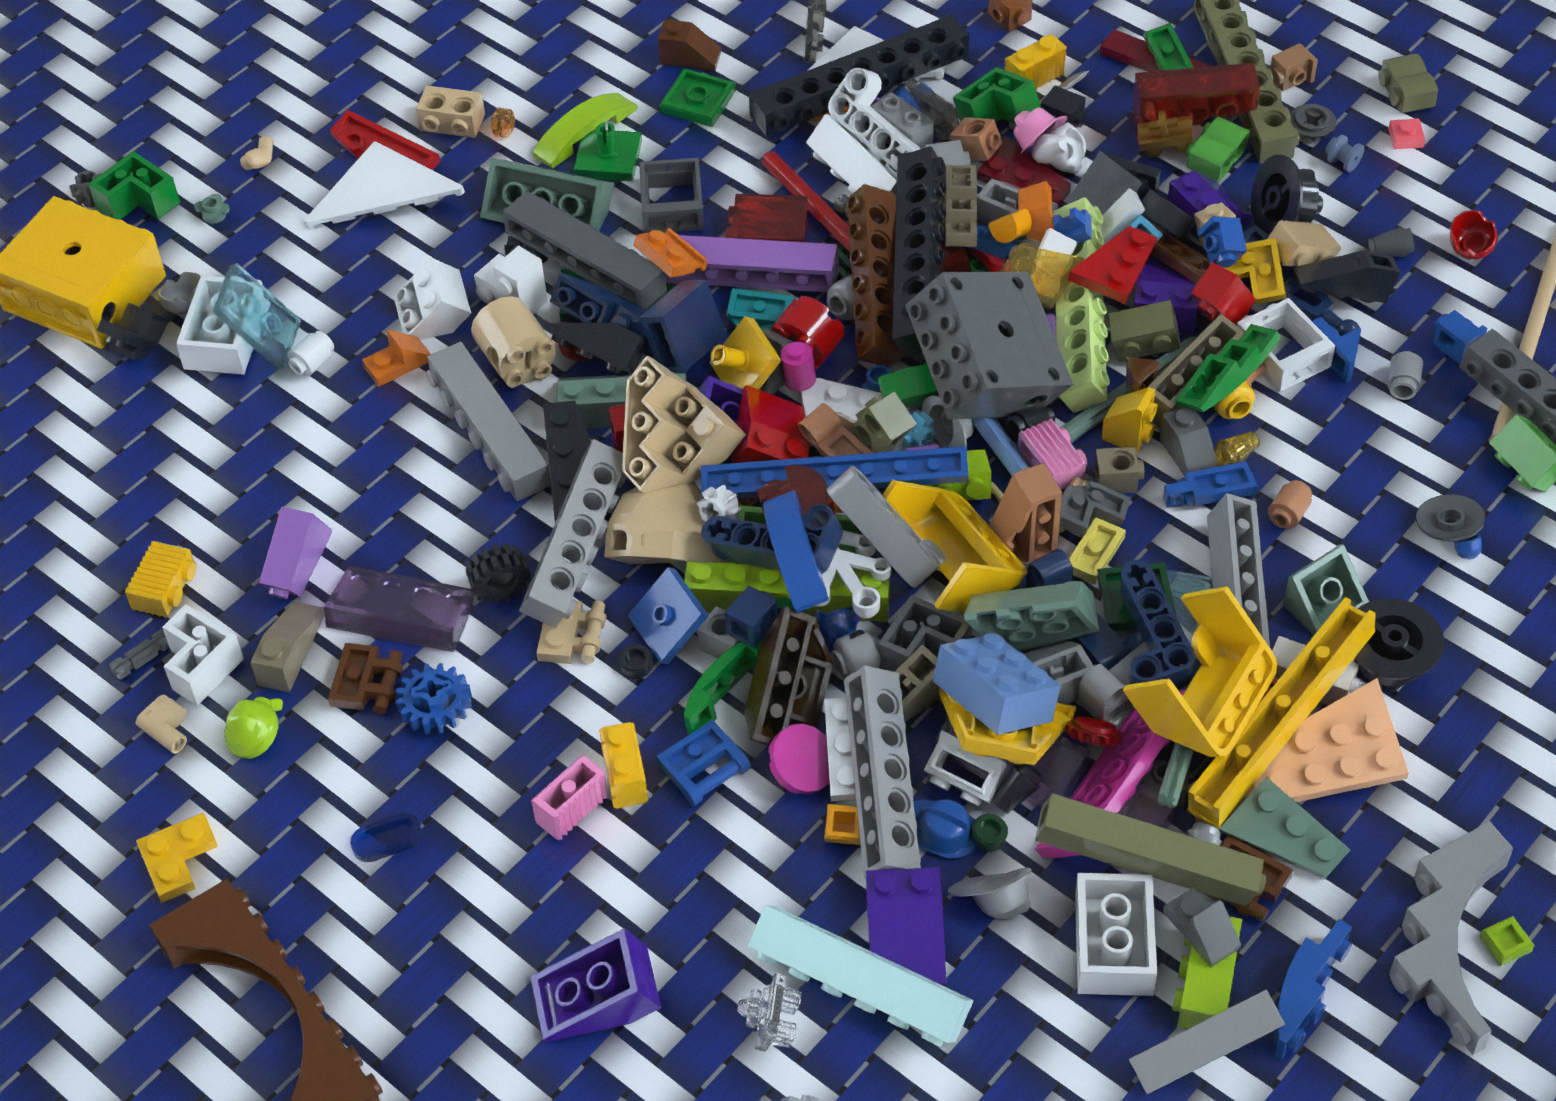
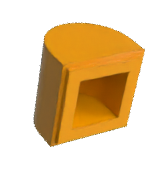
M1022 209L990 222L988 227L992 236L997 241L1009 243L1027 234L1031 229L1032 220L1028 209Z
M828 804L825 842L861 845L857 806Z

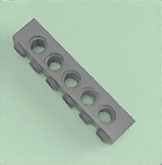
M595 439L592 440L579 464L519 609L520 612L554 628L558 626L563 617L566 619L570 618L577 603L576 600L572 599L574 592L581 591L588 575L583 572L586 564L591 565L598 551V547L594 546L596 538H602L609 521L604 520L606 512L612 513L619 498L618 495L614 494L617 487L621 488L627 478L622 472V452ZM563 557L569 559L571 563L567 562ZM552 584L557 585L561 590L555 588Z
M864 665L845 678L844 685L864 878H866V870L921 868V857L918 849L917 823L914 813L913 788L911 786L905 733L906 724L903 715L899 673Z

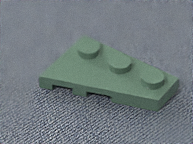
M1267 777L1218 829L1225 836L1230 835L1248 843L1250 847L1271 853L1289 864L1324 879L1350 852V849Z

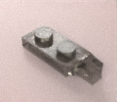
M808 0L804 61L809 63H816L817 51L822 52L824 34L818 33H823L824 15H826L827 8L826 0Z

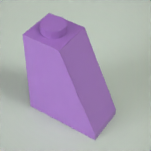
M281 506L259 584L269 590L268 594L276 598L288 600L289 595L301 597L331 537L332 529L313 513Z

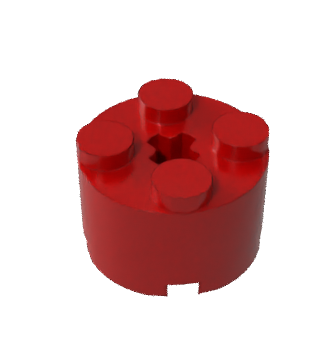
M801 296L798 300L795 298L773 324L771 330L794 342L808 344L812 348L816 371L844 338L845 331L838 318L833 321L827 315L830 309L811 297Z

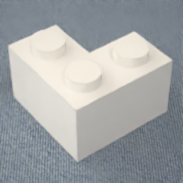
M517 246L506 257L498 254L474 274L476 293L484 303H490L501 297L512 296L521 299L531 313L534 314L548 302L542 259L520 246Z
M186 604L162 627L170 650L175 653L164 665L171 688L197 706L244 660L235 634Z

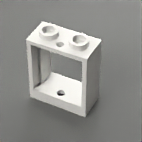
M1289 298L1277 304L1273 303L1266 309L1252 316H1246L1237 322V326L1244 332L1250 324L1273 330L1284 327L1304 348L1281 361L1270 352L1264 360L1267 370L1263 375L1279 392L1330 368L1332 365L1335 345Z

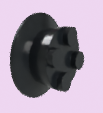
M1273 155L1269 157L1259 168L1252 187L1251 213L1253 222L1268 235L1271 234L1277 223L1281 220H1287L1288 222L1296 221V223L1299 221L1300 223L1308 222L1310 224L1315 214L1320 213L1323 208V199L1319 195L1315 172L1312 169H1298L1296 163L1286 155Z
M1395 598L1373 600L1358 608L1365 613L1369 610L1376 613L1375 633L1353 660L1354 663L1359 664L1358 669L1368 679L1373 681L1377 678L1379 684L1383 685L1386 689L1397 690L1402 685L1411 683L1419 676L1426 674L1437 665L1444 650V635L1436 619L1424 608L1412 602Z

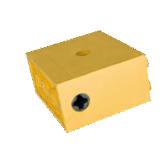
M53 196L0 253L1 307L6 312L103 349L108 343L106 341L108 335L97 331L101 319L119 325L128 302L140 307L166 277L154 234L147 229H140L125 223L123 220L108 217L96 210H90L76 205L72 201H66Z

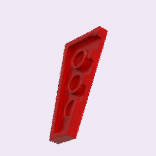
M349 110L330 129L332 137L357 160L375 141L431 170H434L441 161L438 153Z

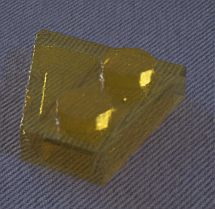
M1018 245L1000 271L1029 272L1041 304L1047 309H1051L1071 282L1067 280L1070 270L1085 259L1041 248Z

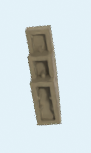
M946 165L945 246L977 247L976 166Z

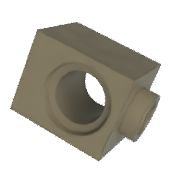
M1136 448L1096 449L1094 464L1096 483L1102 484L1121 494L1137 493L1139 479H1144L1143 460L1137 459Z

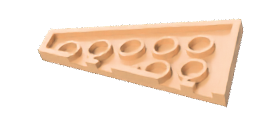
M1374 679L1307 717L1228 817L1236 811L1266 777L1295 802L1407 779L1409 772L1378 679ZM1195 782L1188 785L1187 793ZM1194 816L1196 823L1204 822Z

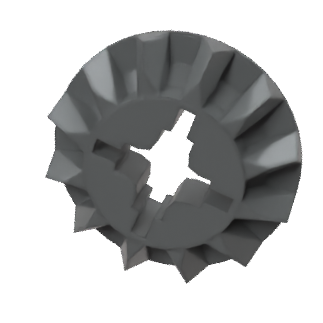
M1304 104L1294 108L1290 113L1291 124L1293 128L1296 127L1298 129L1301 140L1306 137L1311 138L1313 142L1317 137L1326 140L1328 134L1334 133L1336 117L1332 111L1324 106Z

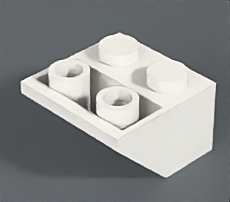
M431 257L422 267L416 270L410 280L403 287L399 288L394 296L402 332L416 336L420 340L453 333L471 314L460 271Z

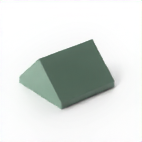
M1344 544L1336 546L1288 577L1283 606L1313 635L1317 633L1345 597L1350 599L1351 606L1357 609L1369 602Z

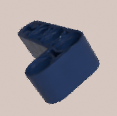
M816 504L805 512L802 519L816 565L821 574L827 571L843 535V529L828 505ZM715 516L707 520L702 526V537L717 558L780 571L766 524Z
M1057 548L1027 565L1026 588L1063 584L1072 581L1073 567L1065 552ZM1097 613L1098 632L1067 639V641L1080 644L1093 666L1102 664L1109 671L1129 655L1130 651L1119 636Z
M1131 560L1122 567L1120 592L1149 651L1134 657L1131 661L1129 685L1170 679L1175 687L1179 689L1188 685L1193 678L1194 651L1150 565L1143 560ZM1145 608H1154L1155 610L1149 611ZM1165 635V636H1168V637H1170V638L1164 639V638H1160V637H1158V636ZM1180 663V664H1183L1184 666H1182V667H1176V666H1174V665H1172V664ZM1146 674L1150 675L1151 677L1142 678L1140 677V675Z

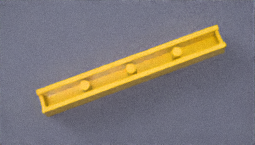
M1345 597L1258 704L1231 752L1226 756L1215 757L1188 791L1187 812L1217 829L1220 828L1375 633V612L1369 610L1365 613L1351 606L1350 599Z

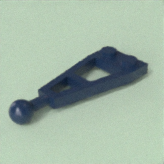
M1257 225L1243 233L1245 243L1266 240L1269 237ZM1280 262L1283 270L1292 278L1284 284L1286 299L1289 298L1311 321L1322 317L1330 326H1333L1338 331L1340 336L1360 328L1354 320H1342L1333 313L1334 303L1324 292L1310 293L1303 290L1316 304V307L1293 296L1302 289L1299 288L1292 272L1294 266H1282V262ZM1250 277L1241 278L1245 286L1252 290ZM1278 300V301H1273V302L1279 303V302H1281V301H1283V300Z

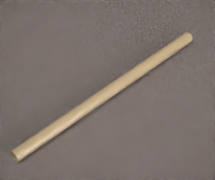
M1556 233L1519 350L1532 360L1556 286ZM1503 402L1501 403L1490 440L1516 414Z

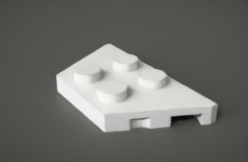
M816 378V382L811 388L801 391L805 417L820 404L825 403L835 412H841L856 421L858 418L855 415L866 407L865 404L873 397L881 394ZM906 407V409L914 414L917 407Z

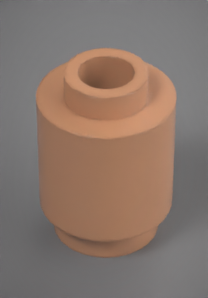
M1298 480L1290 481L1282 486L1268 507V515L1276 526L1292 529L1298 525L1312 503L1310 487Z

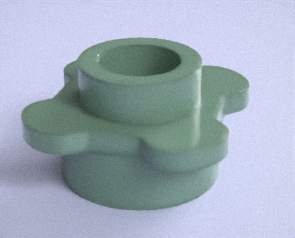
M219 194L206 197L203 201H198L194 205L195 211L201 213L203 220L211 224L222 221L230 211L229 205L223 203L222 197Z

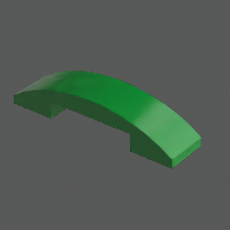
M763 640L755 649L743 642H739L723 653L703 673L694 686L685 707L684 719L688 735L711 720L715 721L717 719L714 705L751 669L755 670L759 649Z

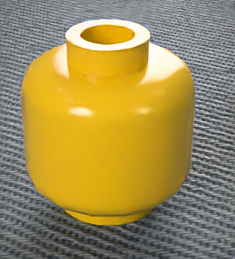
M1245 380L1213 407L1222 418H1243L1251 411L1254 404V390Z

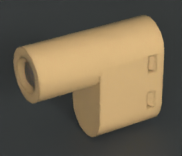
M163 694L138 715L136 725L170 752L176 754L186 745V736L175 728L184 721L187 710L173 699Z

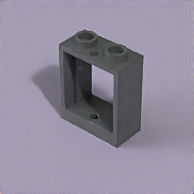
M699 158L639 162L644 233L653 230H660L666 233L668 228H671L674 232L704 230ZM693 185L694 201L650 204L649 188Z

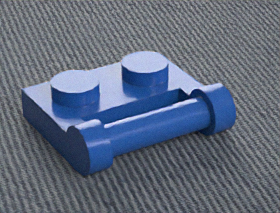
M711 720L656 756L657 765L680 789L691 806H695L703 801L702 796L737 773L744 774L751 769V764L746 755L714 720ZM725 756L730 760V762L698 783L694 784L690 780Z

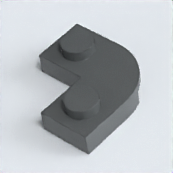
M1089 481L1086 486L1071 487L1068 485L1062 494L1059 527L1082 537L1087 530L1091 516L1120 527L1125 520L1131 498L1093 481Z

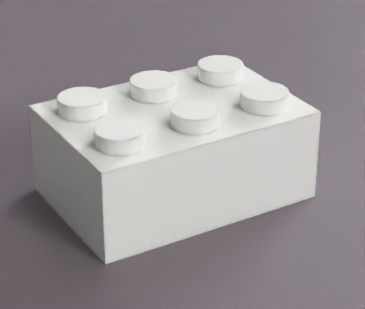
M201 275L176 342L183 369L245 374L268 307L261 280Z
M1077 873L1075 915L1078 994L1153 996L1157 978L1152 875Z

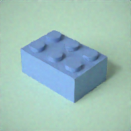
M993 633L971 639H959L956 642L940 645L933 678L935 684L997 735L1052 722L1061 687L1046 671L1038 668L1023 653L1017 651L1004 641L1003 637Z

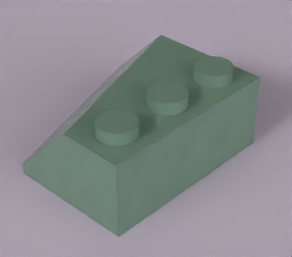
M1069 581L1063 584L972 595L964 613L965 621L980 636L988 633L1000 635L1004 641L1019 652L1099 631L1094 593L1083 581Z

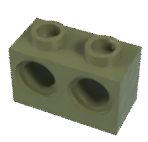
M892 392L886 397L878 394L865 404L866 407L855 415L858 420L850 429L856 438L871 452L880 453L896 446L917 423L897 394Z

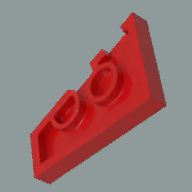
M1128 226L1070 270L1067 280L1125 304L1156 245L1158 237Z

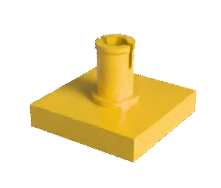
M744 316L723 345H716L713 348L709 363L721 381L742 389L745 385L760 389L782 360L754 318Z

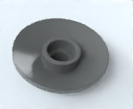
M1454 494L1439 495L1421 504L1416 513V522L1419 529L1431 538L1441 541H1460L1476 535L1483 528L1485 512L1481 505L1471 498Z

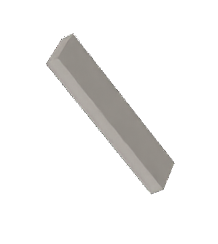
M1264 990L1130 1058L1129 1061L1146 1094H1149L1284 1026L1285 1023L1268 991Z

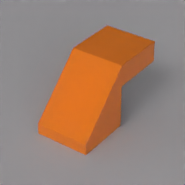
M1047 181L1018 190L1019 210L1028 209L1032 220L1031 229L1026 234L1027 239H1036L1039 242H1042L1047 229L1055 230L1053 226V216L1055 215L1052 212V191Z

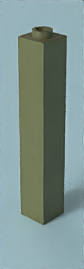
M1051 793L1041 809L1035 841L1140 874H1150L1153 878L1191 889L1195 887L1198 892L1243 906H1247L1256 895L1260 896L1264 890L1266 875L1262 874L1264 859Z

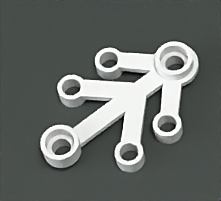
M843 531L839 544L855 547L857 554L837 548L829 568L822 574L829 600L816 606H825L829 603L830 586L837 571L853 596L854 612L862 618H871L880 609V594L872 587H864L851 567L869 571L875 580L885 581L891 576V565L885 558L875 559L869 557L875 553L876 548L864 534L859 535ZM862 544H869L870 546H868V547H863V546H861V545H862ZM877 568H885L886 570H884V571H878V570H876V569H877Z

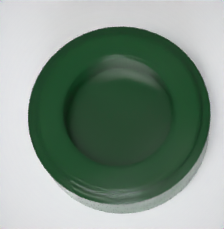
M994 814L979 816L974 821L971 829V840L974 845L987 852L997 851L1002 848L1008 835L1007 824L1002 818Z

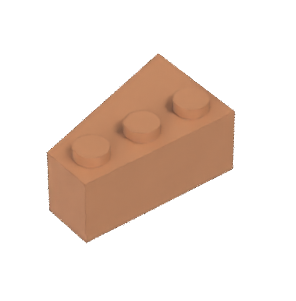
M1044 463L1024 468L1012 475L989 525L1024 566L1058 547L1062 491Z

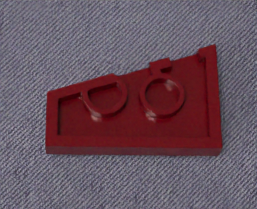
M1004 135L1001 139L1002 145L978 169L977 180L988 184L991 179H995L1021 189L1047 181L1052 191V202L1057 203L1059 208L1070 193L1071 183L1047 165L1038 163L1027 150L1020 153L1022 151L1021 146Z

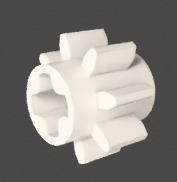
M725 485L720 486L716 490L711 486L702 492L704 498L697 502V506L700 507L701 519L705 522L715 516L734 518L733 515L741 511V508L738 507L736 493L734 494L732 491L727 490Z

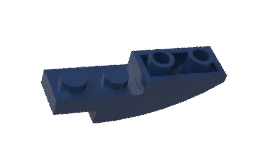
M563 273L559 274L549 302L583 323H616L646 337L639 318L647 311L645 308L590 282ZM648 344L644 354L655 359L650 344Z

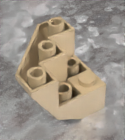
M649 356L645 357L627 380L622 472L643 493L695 481L701 477V466L721 464L746 436L725 412L699 390Z
M694 481L645 493L634 487L622 495L607 524L604 557L629 565L677 562L687 564V561L730 563L728 560L717 558L702 537L701 531L705 521L701 519L700 507L697 506V502L702 500L701 490Z

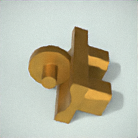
M1165 110L1158 112L1159 120L1138 124L1140 151H1145L1149 158L1160 156L1163 153V148L1174 146V150L1178 153L1186 152L1189 144L1194 143L1191 116L1167 119Z

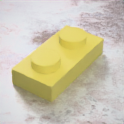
M1095 517L1069 558L1073 567V575L1096 584L1098 581L1097 569L1108 566L1125 539L1126 530Z

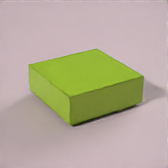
M1513 916L1483 929L1479 936L1500 966L1531 953L1535 946Z

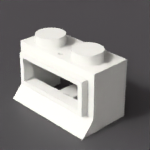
M941 730L939 741L924 771L931 776L930 783L946 791L952 786L962 791L960 796L962 799L979 807L981 802L990 806L993 805L992 799L996 796L1011 768L997 757H980L972 752L963 751L958 738ZM949 753L989 773L982 788L941 769Z

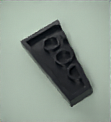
M575 401L543 404L555 522L582 457L591 444ZM615 505V507H614V509H613V511H612L611 514L608 513V512H606V515H605V517H604V520H606V521H609V520H610V518H611V516H612V514H613V512H614V510H615V508H616V505Z

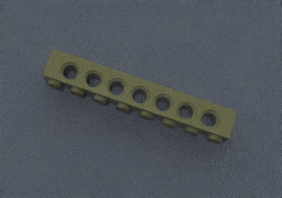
M1194 0L1193 9L1242 125L1245 129L1250 130L1249 141L1258 162L1264 163L1273 155H1286L1293 158L1295 146L1299 144L1298 129L1296 127L1293 128L1291 124L1289 109L1283 106L1281 91L1273 83L1272 70L1265 65L1263 50L1258 49L1255 32L1253 29L1250 30L1248 26L1247 14L1241 10L1240 1Z

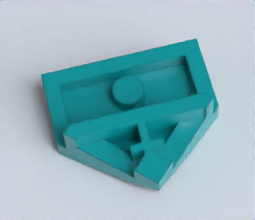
M732 288L726 316L735 328L744 316L754 318L762 332L764 329L771 330L776 320L793 301V296Z

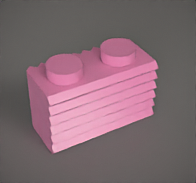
M1049 418L1047 422L1038 423L1036 426H1032L1030 429L1027 428L1018 434V448L1032 467L1044 463L1061 490L1067 488L1075 477L1085 479L1088 462L1084 452L1073 447L1066 429L1063 427L1058 428L1052 419Z
M581 755L531 800L536 823L555 839L562 840V835H568V831H573V826H578V822L583 821V817H588V812H593V808H598V803H603V799H608L605 772L586 756Z

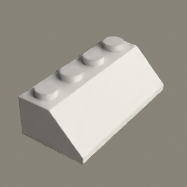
M825 114L806 142L814 150L812 155L820 162L830 165L832 167L830 172L838 179L846 181L849 184L847 188L850 192L854 193L863 184H867L895 193L896 201L897 171L836 119Z

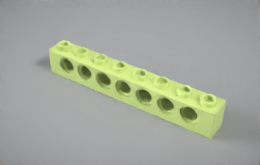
M1086 197L1053 211L1054 215L1059 214L1064 218L1069 216L1070 209L1075 207L1079 211L1086 209L1092 216V239L1076 245L1055 291L1056 342L1074 384L1059 397L1073 413L1107 401V386L1110 384L1106 371V362H1108L1109 356L1105 346V338H1107L1108 332L1104 321V315L1107 313L1104 295L1067 280L1070 270L1104 245L1100 225L1103 223L1102 214L1098 207H1093Z

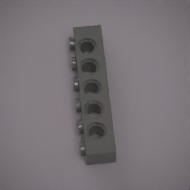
M1492 328L1467 348L1459 368L1516 414L1531 420L1556 445V378Z

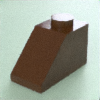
M664 19L658 36L660 64L716 71L722 52L721 47L692 22Z

